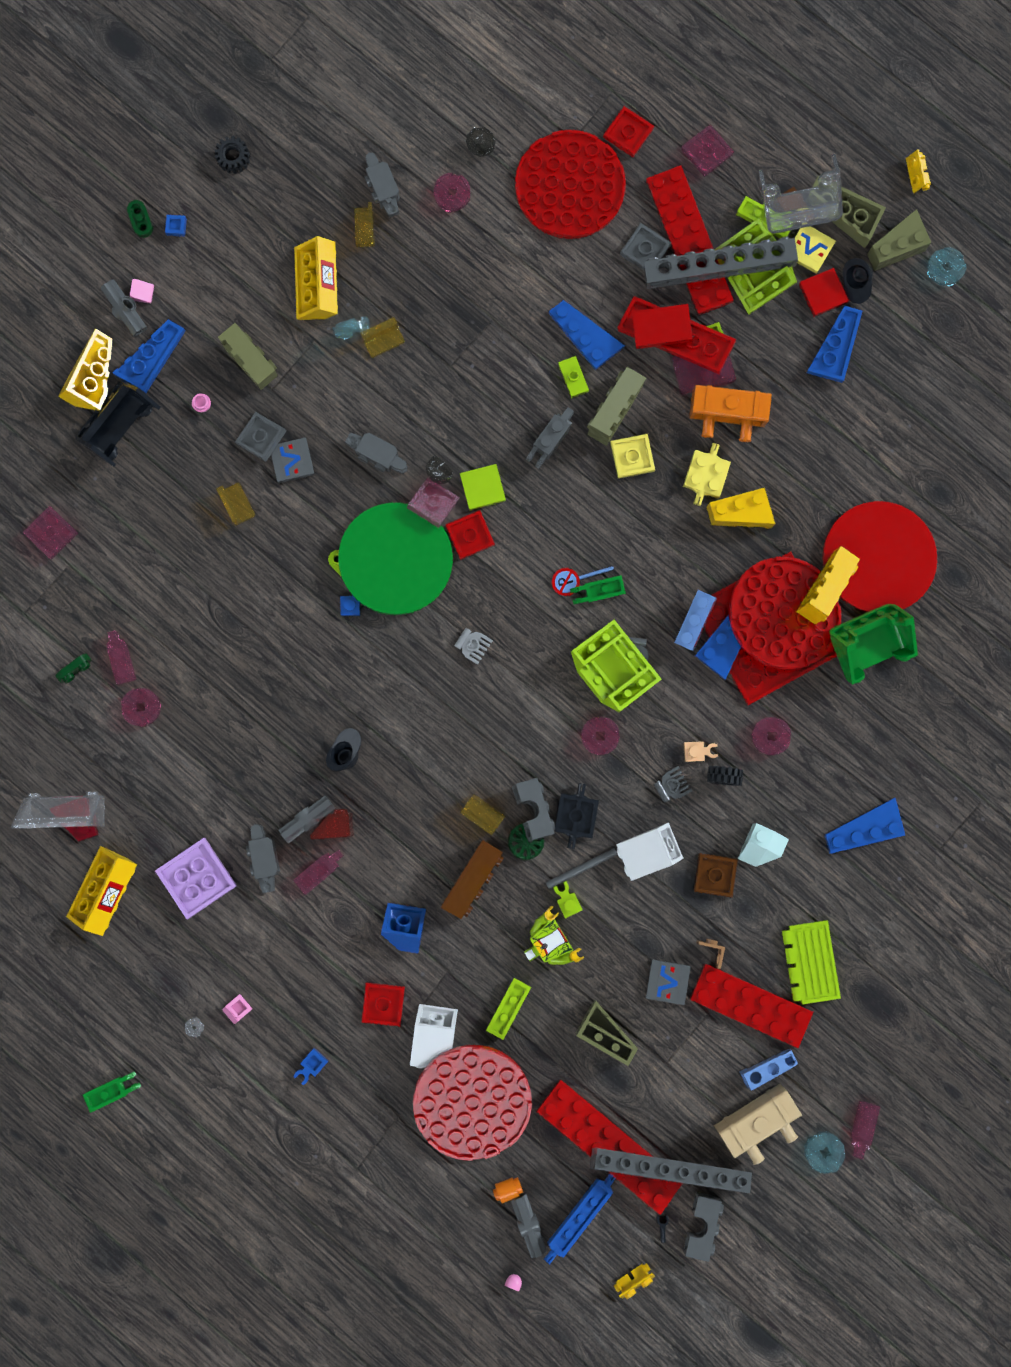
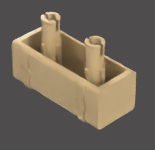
M781 1084L765 1091L766 1093L733 1114L724 1117L722 1121L714 1125L734 1158L747 1152L754 1165L761 1163L765 1158L758 1149L757 1144L778 1130L781 1131L787 1143H791L798 1138L790 1123L802 1116L788 1091Z

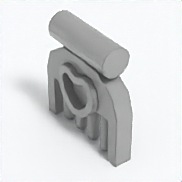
M465 628L454 646L460 650L462 648L463 655L478 665L479 661L470 655L481 660L482 658L473 652L475 651L484 656V653L479 648L487 651V648L480 645L479 642L490 647V644L481 638L491 644L493 640L479 632L471 634L472 631Z

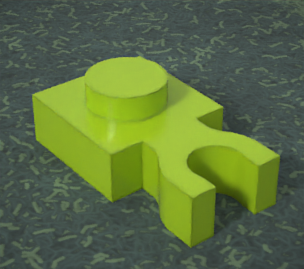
M565 881L563 882L565 886L564 891H559L557 886L553 887V889L561 897V899L557 900V903L564 917L567 918L582 911V908L575 893L569 894V885Z

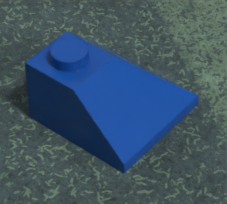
M388 903L381 935L399 951L419 953L426 909Z

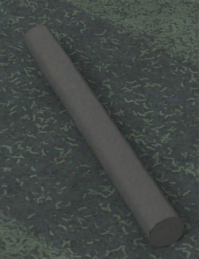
M615 848L545 883L548 889H551L618 854Z

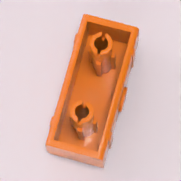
M695 385L692 391L689 419L704 420L701 436L705 438L714 437L715 422L740 424L739 441L751 442L752 426L764 427L769 421L772 394L760 391L712 387L711 385Z

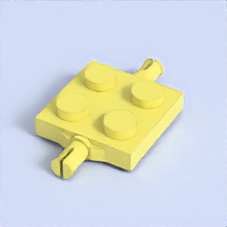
M712 443L710 453L695 450L683 487L697 493L693 503L695 505L701 506L704 496L720 498L731 462L717 456L719 444Z

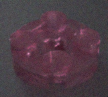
M453 173L444 174L435 183L434 199L437 205L448 213L461 210L470 201V185L466 178L461 175H453ZM449 189L457 191L454 196L448 195Z
M146 688L130 690L125 694L121 702L124 719L132 725L142 727L152 724L158 718L162 707L158 696ZM144 702L145 710L138 712V707L136 705L138 703L142 704Z
M592 718L582 729V744L592 754H608L618 745L619 729L609 718ZM597 731L605 733L603 736L605 738L604 741L596 740L597 735L595 733Z
M767 717L760 720L754 726L751 733L752 741L756 749L761 753L777 755L789 747L791 730L782 719ZM769 731L776 733L775 741L767 739Z

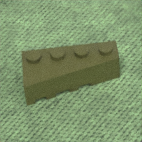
M820 176L817 177L806 199V202L864 248H866L886 209V207Z
M626 367L624 372H619L615 380L617 381L616 385L610 387L606 394L607 399L604 403L601 402L596 411L595 418H592L587 426L589 429L588 436L606 446L609 444L646 381V377L629 367Z

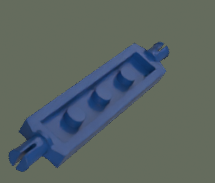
M611 1174L604 1181L600 1179L594 1181L547 1243L551 1250L543 1258L549 1265L557 1255L564 1258L611 1197L613 1191L610 1186L615 1181Z

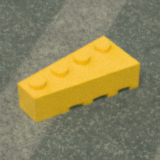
M842 546L836 549L796 612L814 624L820 621L824 622L839 600L842 591L847 587L850 576L858 569L857 563L860 559Z

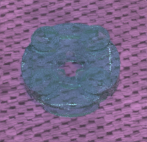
M951 247L935 251L927 264L928 277L939 285L948 287L954 285L966 272L964 256L960 251ZM949 263L951 270H945L942 264Z
M360 317L361 321L353 318L337 324L336 328L332 327L334 336L336 338L348 339L353 337L355 332L365 333L370 331L368 317Z
M818 1132L813 1137L811 1136L805 1144L804 1154L807 1162L814 1170L820 1173L837 1172L844 1162V1144L837 1136L830 1132ZM827 1147L830 1153L823 1158L820 1150H824Z

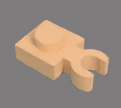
M684 742L685 762L705 761V755L709 758L718 757V754L713 755L710 753V749L717 747V744L712 743L704 747V742Z

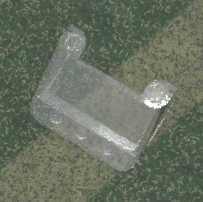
M86 792V796L40 797V793L28 794V797L23 798L11 824V829L104 827V796L98 795V792Z

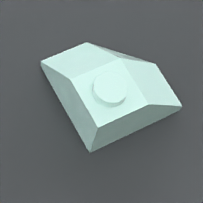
M753 823L738 859L755 867L782 856L789 839L771 829Z

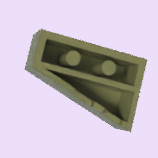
M917 209L871 247L867 255L874 271L925 252L929 247L931 240Z
M236 323L218 336L226 352L260 390L278 376L275 371L277 369L275 364L270 359L268 361L265 359V354L259 346L255 347L251 337L246 332H243Z
M594 999L575 1033L576 1036L629 1066L638 1050L637 1046Z

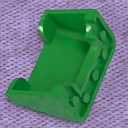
M895 604L883 605L830 630V639L845 679L852 685L861 682L865 678L864 669L888 658L895 657L900 661H908L918 656L914 617Z

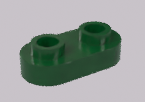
M140 200L131 201L127 206V212L133 230L137 236L146 238L153 232L147 208ZM137 210H141L139 214H135ZM142 227H147L145 231H141Z
M87 653L82 654L61 669L55 677L60 683L65 682L67 684L75 678L74 675L79 671L87 670L91 666L90 662L92 660Z

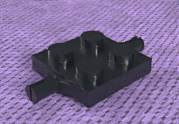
M578 783L577 794L567 795L561 793L554 832L564 833L569 836L567 848L575 849L576 839L579 837L593 838L599 800L584 796L586 784Z

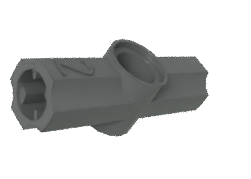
M114 279L105 283L101 290L113 306V315L125 323L134 337L143 333L147 326L135 310V301L131 297L124 295Z
M325 795L312 806L300 811L294 816L293 820L278 831L289 844L302 833L314 828L320 823L321 819L336 808Z
M527 1193L519 1194L520 1197L511 1200V1204L517 1217L516 1221L520 1234L525 1239L531 1258H537L545 1254L547 1249L540 1232L539 1221L536 1214L533 1213Z

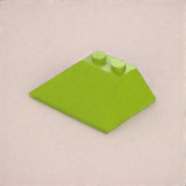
M758 218L714 250L722 249L725 246L739 247L744 243L758 244L763 240L776 241V239L762 220ZM772 251L774 256L781 255L779 251ZM758 253L753 254V257L756 259L762 258ZM740 256L734 257V260L737 262L743 261V258ZM718 259L720 265L725 263L723 260ZM788 266L782 269L727 277L749 315L797 283L793 268Z
M612 620L571 651L577 673L601 703L617 712L622 711L662 680L615 620Z

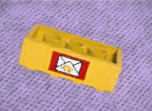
M317 236L294 247L297 320L327 319L338 314L335 241Z
M100 846L66 917L82 930L103 936L105 930L109 927V922L114 912L118 908V903L126 891L127 884L131 876H133L137 864L122 855Z

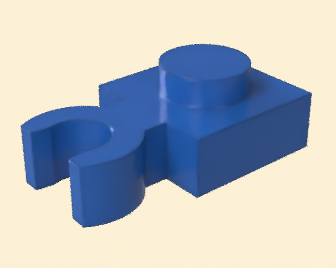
M313 1048L300 1063L304 1069H299L294 1074V1078L299 1074H303L305 1079L301 1084H306L309 1080V1074L311 1073L315 1077L329 1060Z

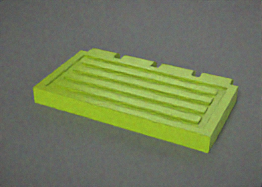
M828 920L788 926L789 930H783L782 936L784 945L791 944V947L785 948L787 964L795 965V967L788 968L790 984L798 983V986L791 987L793 1001H801V1004L841 999Z

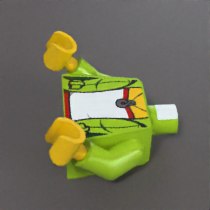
M550 906L545 913L535 920L530 931V940L533 946L525 950L524 953L529 961L540 956L544 963L548 962L550 965L579 962L584 958V956H577V952L581 949L577 948L573 951V948L555 921L559 913L553 915L550 912L553 906Z

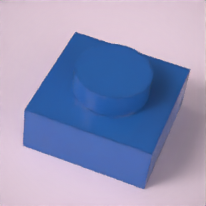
M166 215V235L185 237L186 217Z
M340 596L341 616H360V603L353 596Z

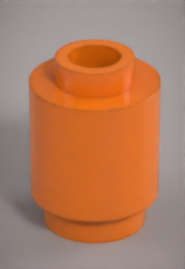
M511 1177L495 1184L496 1188L493 1189L496 1201L500 1200L502 1204L520 1197L519 1194L524 1193L518 1177L514 1179Z

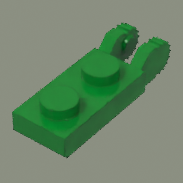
M622 575L586 583L583 586L570 589L571 593L585 590L587 595L585 598L572 600L573 605L626 594Z
M135 1071L84 1093L83 1098L89 1112L98 1110L140 1088V1082L131 1085L127 1089H125L123 1084L124 1081L136 1076Z

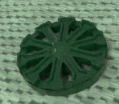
M520 824L510 832L508 846L515 857L522 860H530L541 853L544 847V838L540 839V841L528 842L523 824ZM519 828L522 829L523 835L518 831ZM512 842H518V844L513 846ZM520 847L521 849L519 853H517L516 849Z

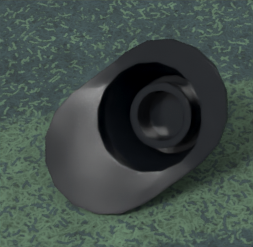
M861 258L850 259L843 268L844 291L849 301L856 304L864 303L872 293L873 270Z
M345 729L337 736L326 756L327 766L331 770L342 771L356 765L358 751L361 746V736L356 729Z

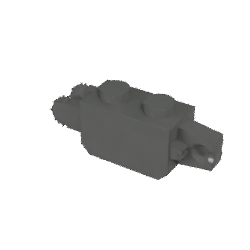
M368 153L365 157L368 167L366 168L367 176H364L367 186L373 189L371 195L374 203H378L380 208L385 210L389 218L398 215L399 189L389 165L385 162L379 163L375 153Z
M567 407L562 415L559 413L555 414L533 444V449L528 454L526 460L530 462L537 452L541 454V458L536 463L538 469L546 459H550L568 434L572 424L569 420L574 414L572 409Z
M351 432L348 435L345 443L356 452L357 458L366 464L368 462L374 464V467L381 472L387 471L390 473L392 469L404 474L407 471V463L398 456L394 445L371 433H366L363 437Z
M255 824L250 828L252 840L248 841L246 846L247 856L251 857L252 861L250 873L251 876L255 877V880L258 879L262 893L275 891V876L280 872L275 840L265 836L262 825Z

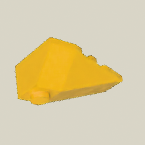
M97 329L93 331L58 397L75 407L100 410L108 391L107 379L109 378L108 367L111 359L112 338Z

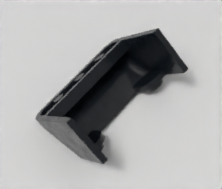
M120 381L106 396L100 410H95L83 425L75 439L103 461L115 467L116 463L113 460L118 455V448L115 445L137 417H147L153 408L159 410L161 406L138 387Z

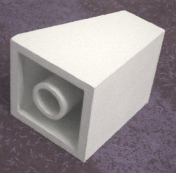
M669 823L616 844L618 856L623 860L625 873L630 877L631 881L672 866L683 859Z
M419 1004L410 1066L426 1068L437 1056L453 1048L458 1009Z

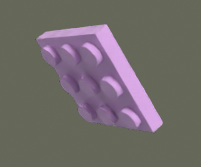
M206 838L201 839L155 870L186 919L191 918L237 886Z

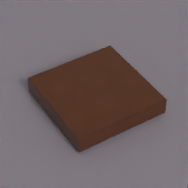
M699 853L693 892L733 898L738 859Z

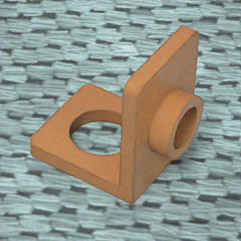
M706 939V942L697 940L699 945L719 949L715 968L721 969L725 947L717 945L718 941Z

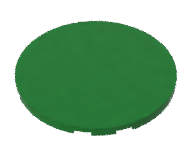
M385 503L364 511L352 521L342 537L338 561L342 580L351 595L359 603L381 614L406 615L420 611L434 602L443 592L451 575L453 553L447 533L431 514L410 504Z

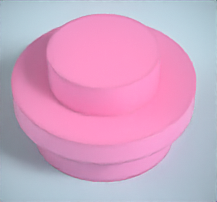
M197 394L193 397L192 407L195 411L203 413L209 410L211 401L207 395Z

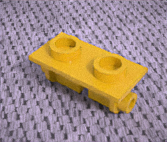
M917 149L906 158L913 193L921 188L923 191L930 189L931 185L928 173L924 172L927 170L925 155Z
M647 1263L644 1265L640 1264L631 1271L634 1276L633 1280L626 1274L616 1281V1284L613 1286L617 1292H622L619 1295L620 1298L623 1299L625 1297L629 1299L636 1294L635 1290L640 1286L645 1288L653 1282L652 1278L655 1275L648 1273L651 1269Z

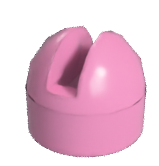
M515 1274L510 1275L505 1282V1286L520 1291L521 1278Z

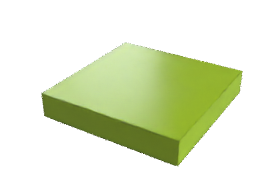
M497 464L460 473L469 511L506 501Z

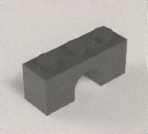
M538 778L513 785L512 790L517 805L529 804L535 812L532 820L523 823L528 842L555 834V824L549 817V805L547 801H544L542 794L544 793L543 785L538 781Z
M700 1192L695 1193L692 1213L695 1217L704 1219L705 1226L698 1233L687 1231L683 1249L686 1257L709 1262L710 1256L714 1255V1236H718L719 1233L718 1217L722 1216L724 1205L721 1204L722 1201L719 1197Z

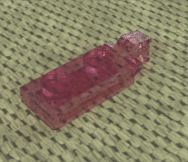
M115 630L107 632L110 643H106L107 652L116 685L135 681L136 676L127 644L124 639H119L118 632Z
M337 850L331 856L329 853L322 855L293 881L307 895L339 867L336 862L344 855L340 850Z
M859 1101L850 1138L852 1140L851 1145L855 1146L853 1156L863 1159L866 1149L869 1150L870 1145H872L880 1111L879 1105Z

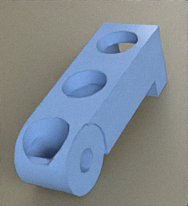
M787 1049L739 1072L746 1087L752 1091L793 1068L798 1062L792 1050Z

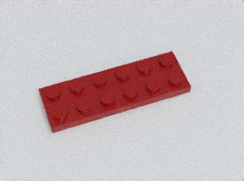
M634 296L617 330L635 338L632 311L661 307ZM690 320L693 342L655 346L720 374L736 343V339Z
M706 963L690 997V1000L796 1048H799L813 1015V1011Z

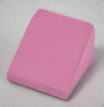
M132 279L130 297L137 302L151 303L154 285Z
M239 994L222 1010L233 1024H236L252 1008Z

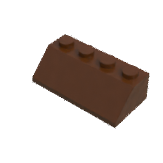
M482 840L441 908L460 919L463 916L468 917L473 909L470 906L474 899L478 901L483 893V890L480 888L484 882L489 883L494 875L491 873L494 866L499 867L504 859L501 856L503 852Z

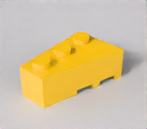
M765 488L713 501L707 506L712 525L772 528L775 525Z

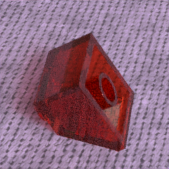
M347 809L333 810L334 814H328L310 835V838L326 839L354 836L352 813H347Z

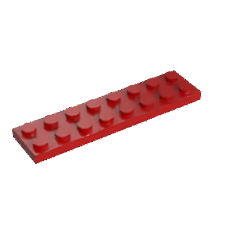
M680 165L646 178L674 254L681 256L691 251L700 253L706 249H714L682 166ZM698 262L696 264L700 268L706 266L703 262ZM685 265L679 266L681 271L687 269ZM725 277L686 283L698 316L733 303V297Z
M562 1080L558 1081L536 1111L590 1158L592 1148L653 1157ZM608 1172L658 1215L662 1214L683 1184Z

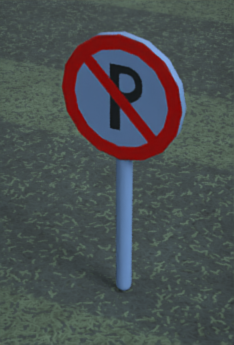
M611 566L578 576L573 569L561 568L552 577V587L559 595L570 596L574 594L570 592V589L579 587L581 579L608 572L614 568Z

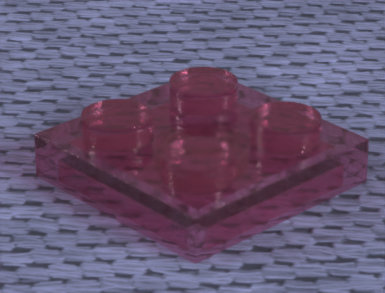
M711 124L681 148L683 153L704 177L729 159L734 153Z
M427 478L411 499L407 508L439 528L460 497Z
M49 506L23 534L52 560L78 532Z

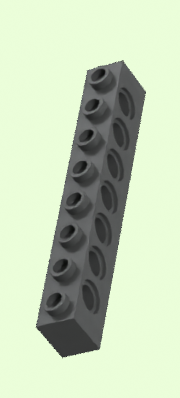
M782 237L778 241L763 240L758 244L744 243L739 247L725 246L719 250L706 249L700 253L691 251L681 256L672 254L661 259L652 257L644 261L647 289L782 269L786 266L795 267L798 262L795 238ZM772 251H779L781 255L774 256ZM758 253L762 258L756 259L753 257V254ZM740 256L743 258V261L737 262L734 260V257ZM721 259L725 263L718 265L715 261ZM698 262H703L706 266L700 268L696 264ZM685 265L687 269L681 271L678 269V266ZM666 268L668 272L663 274L659 269Z
M592 1148L590 1169L741 1193H750L751 1172Z

